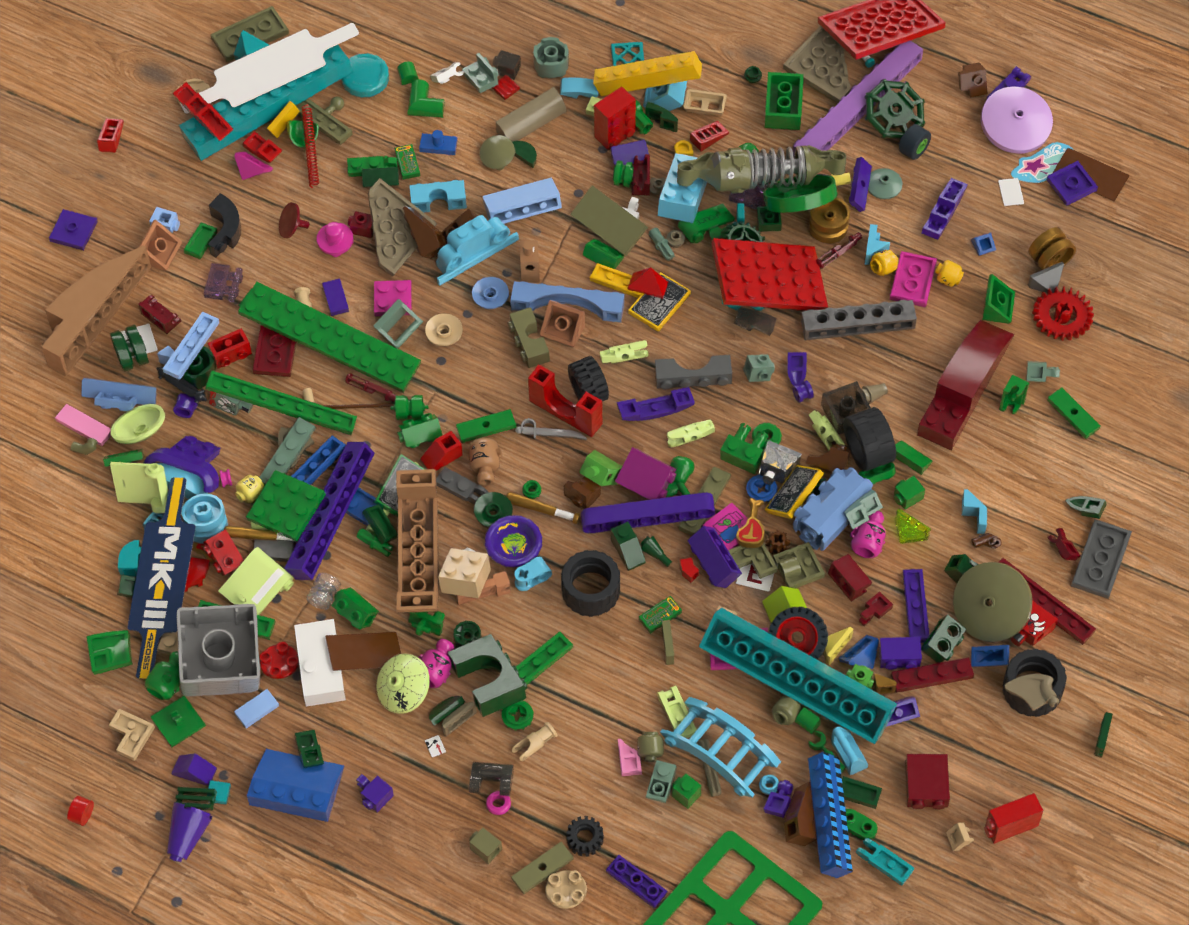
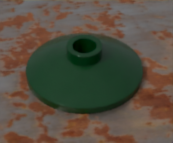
M498 492L483 494L474 505V514L477 521L488 528L498 519L513 513L510 500ZM495 511L497 514L491 515L490 512Z

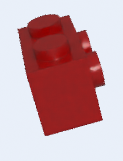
M242 328L207 343L217 369L229 366L231 363L239 359H245L252 354L250 342Z
M226 529L203 542L205 544L203 546L205 553L208 557L211 556L215 562L213 567L222 576L238 568L244 561Z

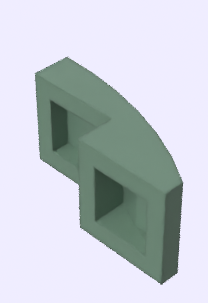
M871 490L856 500L844 513L851 528L855 529L869 520L868 516L880 510L883 506L877 493Z

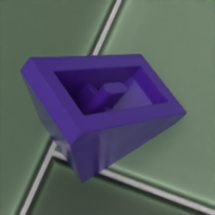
M196 753L179 755L171 774L209 786L217 767Z

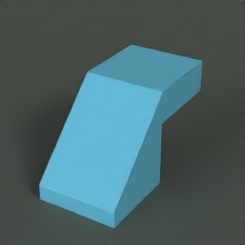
M964 489L962 516H977V534H985L987 507L968 489Z

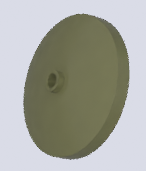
M999 562L978 564L966 571L958 581L953 596L954 612L958 622L973 637L988 642L1006 640L1019 633L1027 624L1032 611L1031 590L1020 572L1007 564ZM989 599L992 600V605H991V606H989V604H988Z

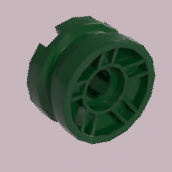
M472 621L460 622L454 629V642L457 648L482 638L480 627Z

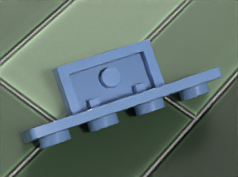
M89 378L82 379V397L95 398L94 405L100 406L103 409L119 408L120 411H130L136 404H156V387Z

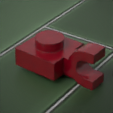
M1057 528L1058 538L1056 539L1054 535H1049L1048 539L1052 543H1056L1059 549L1058 553L1063 559L1076 561L1080 554L1072 541L1067 540L1063 528Z
M879 591L866 602L865 607L867 609L860 613L861 618L859 622L865 626L871 621L873 616L880 619L893 608L894 604Z

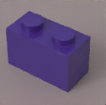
M920 637L880 638V668L893 670L896 668L909 669L920 667L922 660Z

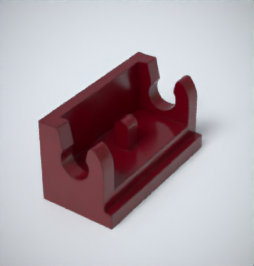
M645 154L642 161L638 160L636 155L634 157V164H632V195L650 196V154Z
M149 295L138 304L141 314L166 334L181 322L176 313L170 312L153 295Z
M849 554L831 563L828 575L851 602L867 592L865 588L871 586L872 581Z

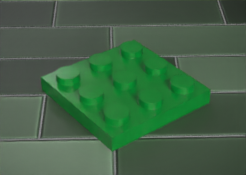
M275 470L246 518L250 522L298 541L326 493L322 489Z

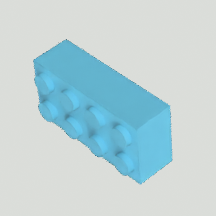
M675 153L659 198L658 216L690 223L694 222L707 182L697 178L692 185L681 186L677 183V169L679 163L695 160L697 157Z

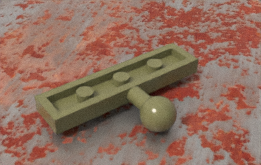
M333 97L330 101V106L325 110L310 99H306L296 105L300 110L298 115L303 117L301 108L308 104L303 109H312L313 123L318 124L319 130L339 145L343 144L353 134L350 128L330 115L335 110L339 111L344 107V100L341 97Z

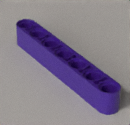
M697 493L586 508L581 511L582 530L585 533L611 531V529L626 522H629L632 528L710 518L715 515L714 498L711 493Z

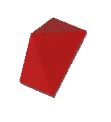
M650 267L632 274L628 290L663 299L669 282Z

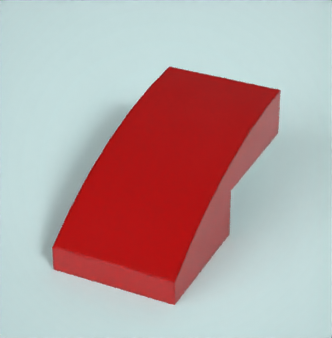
M255 131L242 144L252 154L268 163H271L282 152V149L268 139L266 141Z

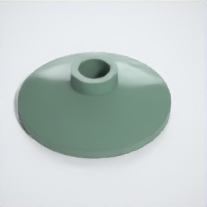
M886 168L877 169L871 172L868 191L876 198L891 199L901 192L903 182L900 175L895 171Z

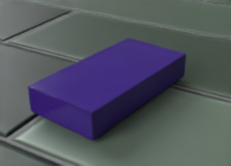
M336 279L323 282L322 286L331 316L349 312L341 280Z

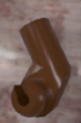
M990 533L971 539L974 548L986 545L996 549L1002 544L999 537Z

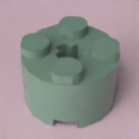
M548 37L543 38L537 46H534V67L538 76L541 78L563 77L566 74L569 66V50L566 43L560 42L559 38Z

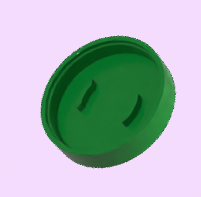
M817 174L809 185L801 186L798 184L794 186L791 183L786 187L782 183L780 187L773 184L771 188L766 187L763 190L766 209L781 213L817 208L833 201L838 195L835 178L825 174Z

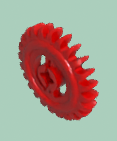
M1056 286L1054 293L1049 288L1047 294L1042 292L1041 297H1037L1033 305V320L1037 322V327H1041V332H1047L1048 337L1053 335V339L1060 337L1062 341H1064L1065 337L1068 340H1072V336L1077 339L1079 334L1085 335V331H1088L1090 325L1093 324L1092 318L1094 313L1092 312L1093 306H1089L1090 300L1084 302L1085 295L1079 298V290L1072 294V287L1068 293L1065 291V286L1062 287L1061 292L1058 291ZM1056 306L1054 313L1055 320L1053 321L1050 317L1049 311L1052 307ZM1074 310L1076 313V320L1068 325H1061L1066 324L1070 321L1072 311Z

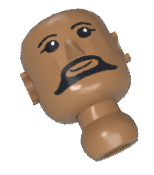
M478 438L469 447L468 465L478 474L477 482L481 486L493 484L495 480L493 473L498 470L500 457H502L501 448L491 438Z

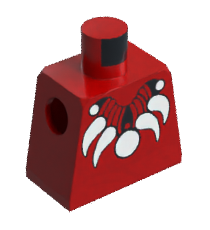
M1032 601V611L1027 624L1019 633L1011 637V642L1018 647L1024 641L1033 646L1056 628L1058 619Z

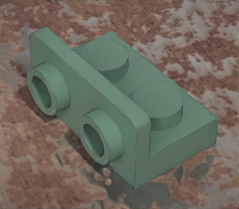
M477 53V62L463 68L462 71H464L463 75L477 91L482 93L498 85L497 77L499 74L496 68L489 64L486 57L483 58L480 53Z

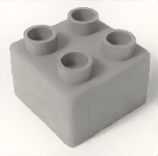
M254 604L181 607L177 610L179 677L181 693L184 696L251 693L259 689L260 664L257 610Z

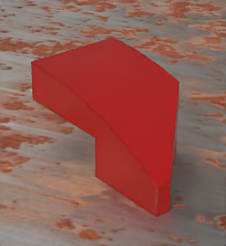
M190 558L185 592L192 586L200 587L203 585V579H205L210 568V560Z

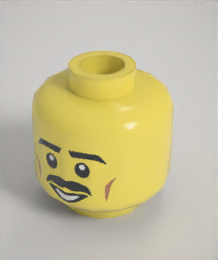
M247 475L236 484L237 492L235 495L241 502L253 503L257 500L265 486L258 476Z

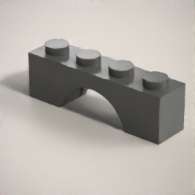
M730 355L711 356L708 364L697 370L682 368L676 363L674 358L656 359L657 389H670L674 387L687 388L690 386L706 387L708 385L724 386L732 384Z

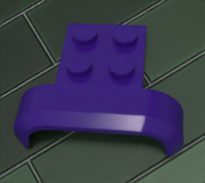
M185 436L170 449H156L146 457L143 463L153 464L158 461L196 474L204 483L203 491L205 493H212L219 486L218 473L210 462L220 454V447L214 446L210 442L197 440L193 436Z

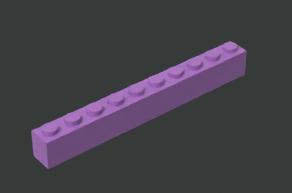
M911 40L896 45L893 52L888 53L880 64H876L869 75L866 74L858 85L852 87L847 96H843L835 107L830 108L824 118H820L812 129L807 130L801 140L798 139L794 143L793 157H795V148L797 146L810 145L819 150H829L866 114L865 94L875 88L882 79L897 82L902 80L922 60L923 48ZM882 90L876 96L882 98L886 93Z

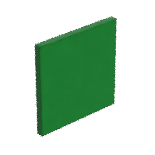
M182 696L151 716V719L171 747L176 746L206 726L185 696Z

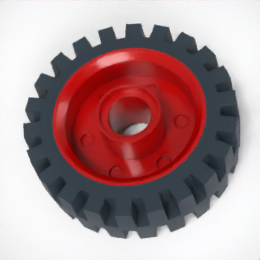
M800 606L791 607L779 613L771 623L768 632L815 659H818L823 654L828 642L827 626L822 617L812 611V609ZM796 631L803 635V640L800 642L796 641L793 637Z

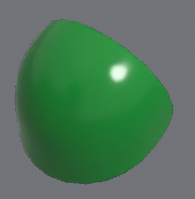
M290 120L287 122L289 138L296 146L305 147L303 121ZM313 123V131L315 134L313 137H315L314 140L316 141L318 137L319 126L318 124Z

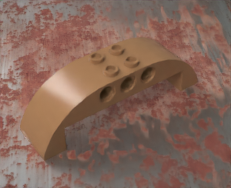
M436 470L396 471L398 495L397 613L437 612L439 603V542Z

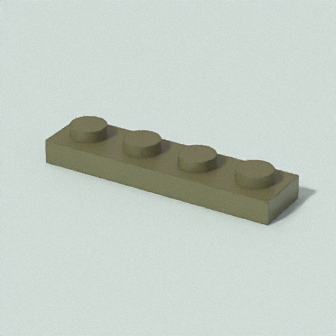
M713 467L699 493H711L715 506L728 484L731 474ZM707 518L682 521L679 525V530L693 536L703 527Z

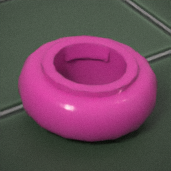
M495 791L487 797L486 807L494 815H503L510 809L511 799L505 792ZM496 799H501L504 801V805L495 807L493 802Z

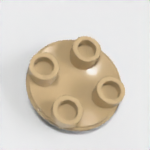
M563 870L553 873L548 877L545 892L548 900L554 906L569 909L579 905L584 900L587 893V885L578 871Z

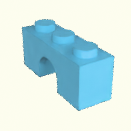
M464 180L410 185L411 203L422 212H430V204L436 199L445 200L449 210L467 208Z

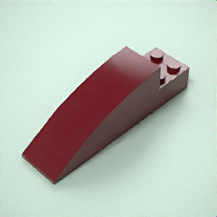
M980 320L975 325L940 377L935 396L919 423L917 436L952 451L1014 337L1013 333L983 320Z

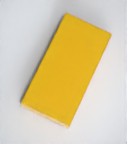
M291 101L288 102L267 129L273 136L278 138L286 129L287 122L293 120L300 110Z

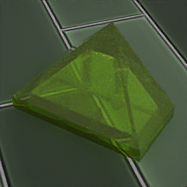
M900 508L897 509L895 523L900 544L927 541L931 528Z

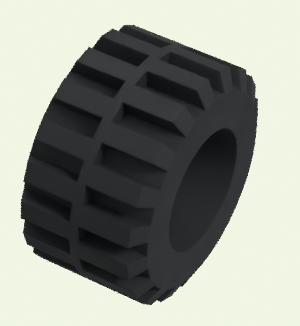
M592 356L585 357L568 365L569 379L578 400L586 392L599 398L602 402L608 400L609 390L605 376L599 364Z

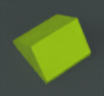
M781 586L762 601L771 623L779 613L788 608L799 606L807 608L799 589Z

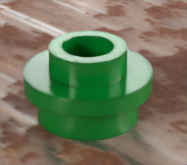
M535 480L527 481L522 488L523 495L531 499L539 497L542 492L541 485Z

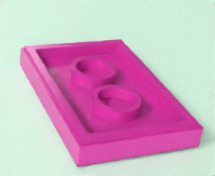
M901 251L889 300H913L914 305L926 307L937 258Z

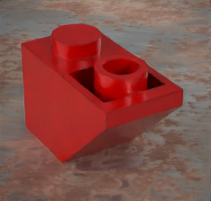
M449 431L434 440L420 458V461L426 469H435L437 471L463 456L462 444L455 434Z

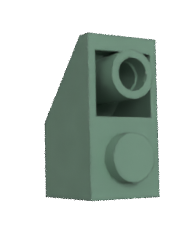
M659 760L656 761L646 798L666 803L676 777V765Z

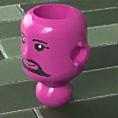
M876 511L868 516L869 520L856 527L851 532V548L860 557L875 558L882 552V547L885 544L886 530L881 525L884 521V515L880 511Z
M440 639L436 643V649L427 650L418 657L428 669L429 688H439L443 683H446L448 676L451 674L452 662L448 657V652L454 650V645L446 639Z

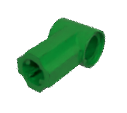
M636 100V129L640 134L645 135L653 128V122L645 115L641 104Z

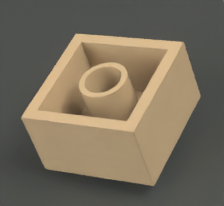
M451 548L438 576L441 593L479 598L491 571L488 554Z

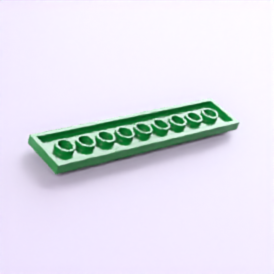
M257 281L238 310L239 315L402 393L406 390L421 364L420 359Z

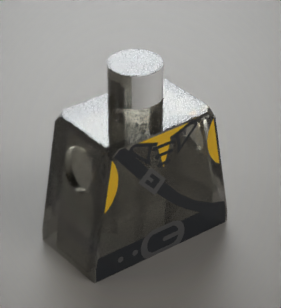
M768 440L759 469V474L763 476V482L768 485L773 484L774 481L783 484L795 466L800 465L802 453Z

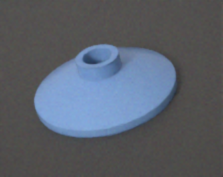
M496 277L480 279L472 289L474 302L485 309L501 307L509 297L507 284Z

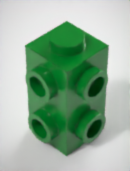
M431 413L424 414L417 420L409 419L403 421V424L398 426L400 431L397 432L400 443H404L406 447L410 448L418 447L421 445L420 443L425 441L434 442L435 439L443 435L438 418L435 414L432 415Z
M351 587L339 590L335 594V600L331 605L337 610L339 615L345 617L351 622L353 627L359 630L370 627L379 612Z

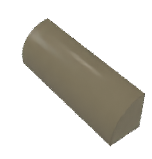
M553 87L496 121V133L509 138L512 142L519 141L567 112L565 103L558 91Z

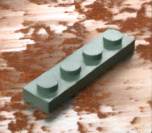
M300 417L297 419L259 478L264 485L267 484L275 470L284 474L288 472L315 431L314 425Z

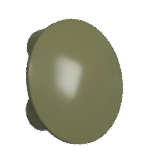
M492 136L482 144L480 159L485 166L491 169L503 170L512 161L516 153L514 144L505 136Z

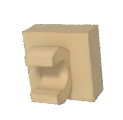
M957 823L946 832L953 851H959L965 845H969L974 841L973 838L969 837L968 832L970 829L965 827L964 823Z

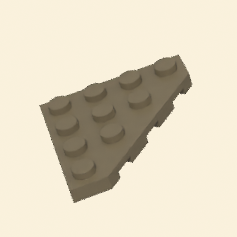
M820 26L783 64V69L789 73L804 74L803 82L839 103L843 96H847L850 93L851 87L844 58V49Z
M379 178L368 191V200L378 266L393 277L418 246L410 233V225L404 218L403 207L414 208L434 226L437 223Z

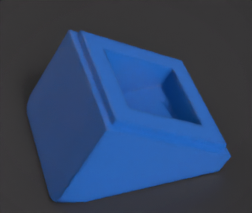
M991 233L971 239L979 256L996 250Z

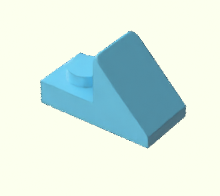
M870 224L865 265L870 264L871 258L875 253L889 250L890 242L879 241L878 225Z

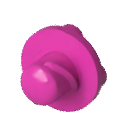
M330 222L323 226L317 234V244L320 250L333 257H339L348 251L354 242L352 231L347 225L342 223Z

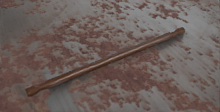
M395 403L323 406L332 409L390 407L394 406Z

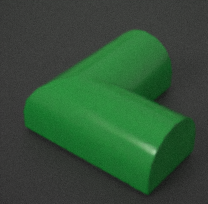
M416 79L411 84L407 114L410 116L443 118L445 99L428 98V82Z

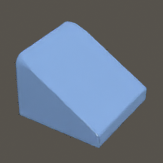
M170 346L157 353L161 364L165 365L174 353Z

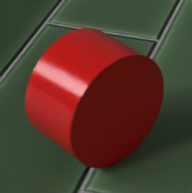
M79 795L76 796L68 810V821L84 826L92 814L94 802Z

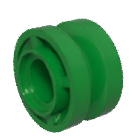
M617 160L613 172L614 185L619 186L623 183L624 187L629 188L633 177L632 162H627L624 165L623 161Z

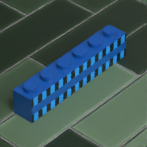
M821 752L808 758L820 871L822 874L839 878L853 872L839 757Z

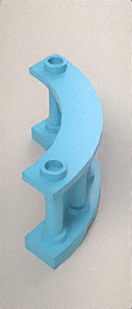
M688 697L684 703L689 708V713L673 732L664 729L660 731L665 738L664 741L669 746L680 748L704 761L723 776L734 787V791L739 796L753 798L755 794L748 786L764 766L777 768L781 763L780 759L765 743L763 745L759 744L753 738L755 734L738 720L717 707L715 710L706 707L708 704L702 700ZM695 717L705 719L690 739L681 736ZM712 724H716L723 728L724 732L707 751L696 743ZM734 736L742 742V747L729 763L725 765L715 755L729 737ZM750 750L758 757V762L742 781L733 772V769Z

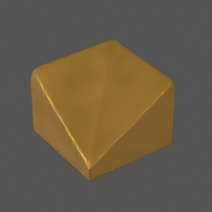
M874 674L873 680L875 682L873 686L875 692L881 695L895 693L897 685L895 680Z

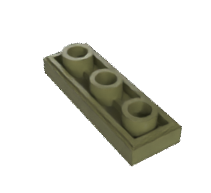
M560 842L511 876V879L524 895L551 874L574 860V857L565 845Z

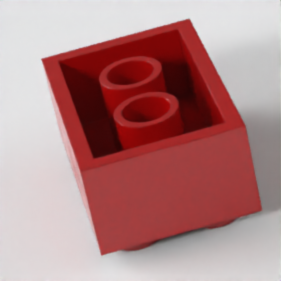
M622 86L594 105V137L607 150L619 145L621 141L631 137L636 132V99Z

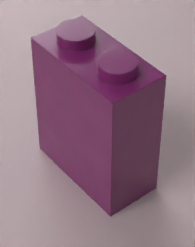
M632 447L615 482L649 500L666 498L668 493L666 489L669 483L672 484L675 480L676 469Z

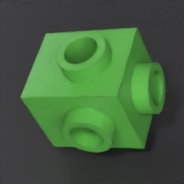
M855 664L853 669H849L846 673V676L872 689L875 680H872L873 671L868 667Z

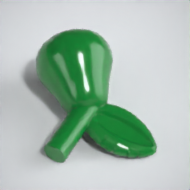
M676 456L670 463V466L676 469V478L672 484L669 483L666 489L668 491L666 498L675 495L678 491L682 495L690 494L685 483L693 473L695 464L687 457Z

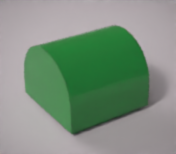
M407 61L397 67L401 85L410 84L414 80L419 79L414 63Z
M803 708L796 717L795 723L810 734H813L820 726V718L807 708Z

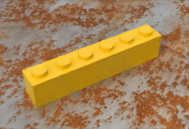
M695 51L600 68L595 69L593 84L600 96H606L621 86L628 92L700 79L702 63Z

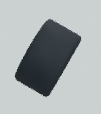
M918 124L910 126L900 140L899 151L912 160L918 159L927 149L931 140V133Z

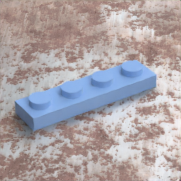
M202 312L163 367V372L180 380L218 326L219 319Z

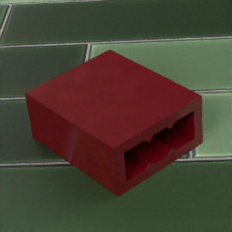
M907 754L905 760L907 807H912L913 809L933 807V809L937 810L948 807L950 801L948 754Z

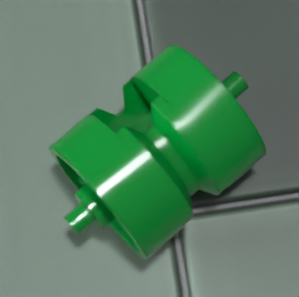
M398 395L395 398L394 406H390V409L396 412V420H405L408 416L417 420L424 415L425 409H429V405L423 403V395H414L410 400L405 395Z

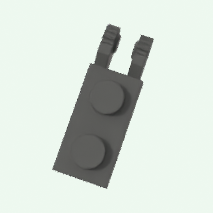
M446 467L443 468L436 478L438 487L473 504L479 498L473 494L474 492L479 495L489 493L481 485H477Z

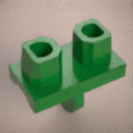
M437 611L432 616L428 612H410L408 622L412 624V627L416 628V635L421 636L423 632L427 634L431 632L440 636L445 614Z

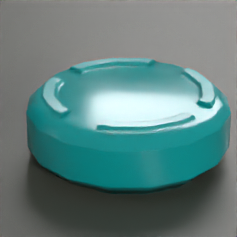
M370 53L357 54L349 58L353 72L341 79V83L347 92L358 97H372L386 88L389 82V69L382 58Z

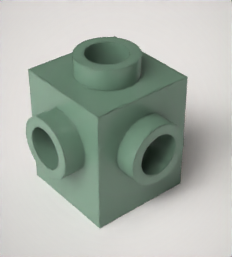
M768 354L747 355L743 368L749 382L770 381L771 375L775 370L774 363Z

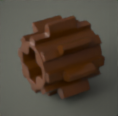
M778 530L775 533H769V540H766L765 544L769 547V553L778 554L787 550V546H790V540L786 537L787 533H781Z

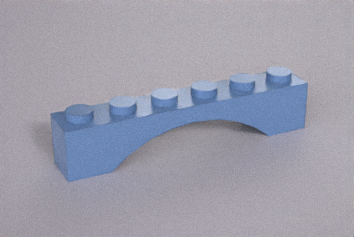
M514 281L511 295V310L520 311L531 307L533 311L548 305L549 300H553L561 304H572L588 309L603 321L622 322L624 294L568 288L561 285L551 286L543 283L533 284L525 281Z

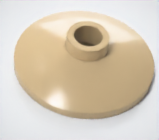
M445 313L433 316L425 327L428 340L438 346H449L456 343L463 331L460 320L451 314Z

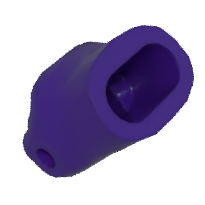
M180 393L173 408L174 414L182 418H191L198 406L194 402L195 398Z

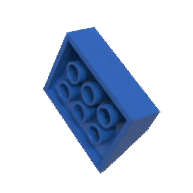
M266 749L250 783L247 793L249 805L328 822L344 765L324 761L323 765L304 768L300 756Z

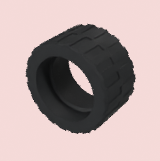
M873 407L845 417L843 428L846 442L855 463L862 471H868L895 461L896 446L893 434L885 416L878 408Z
M585 550L571 556L564 564L561 572L563 600L568 608L570 607L573 612L579 613L582 616H599L610 611L616 605L620 596V570H618L617 563L606 553L598 552L597 550ZM585 573H597L609 581V585L603 591L596 594L582 593L572 583L578 576Z
M1027 649L1019 652L1010 660L1006 669L1002 685L1005 700L1012 709L1026 716L1039 717L1049 714V712L1056 709L1057 704L1054 705L1055 707H1050L1048 703L1032 711L1023 699L1006 691L1005 684L1016 679V676L1026 671H1035L1048 675L1054 679L1052 686L1060 703L1066 686V670L1062 662L1055 655L1045 650Z

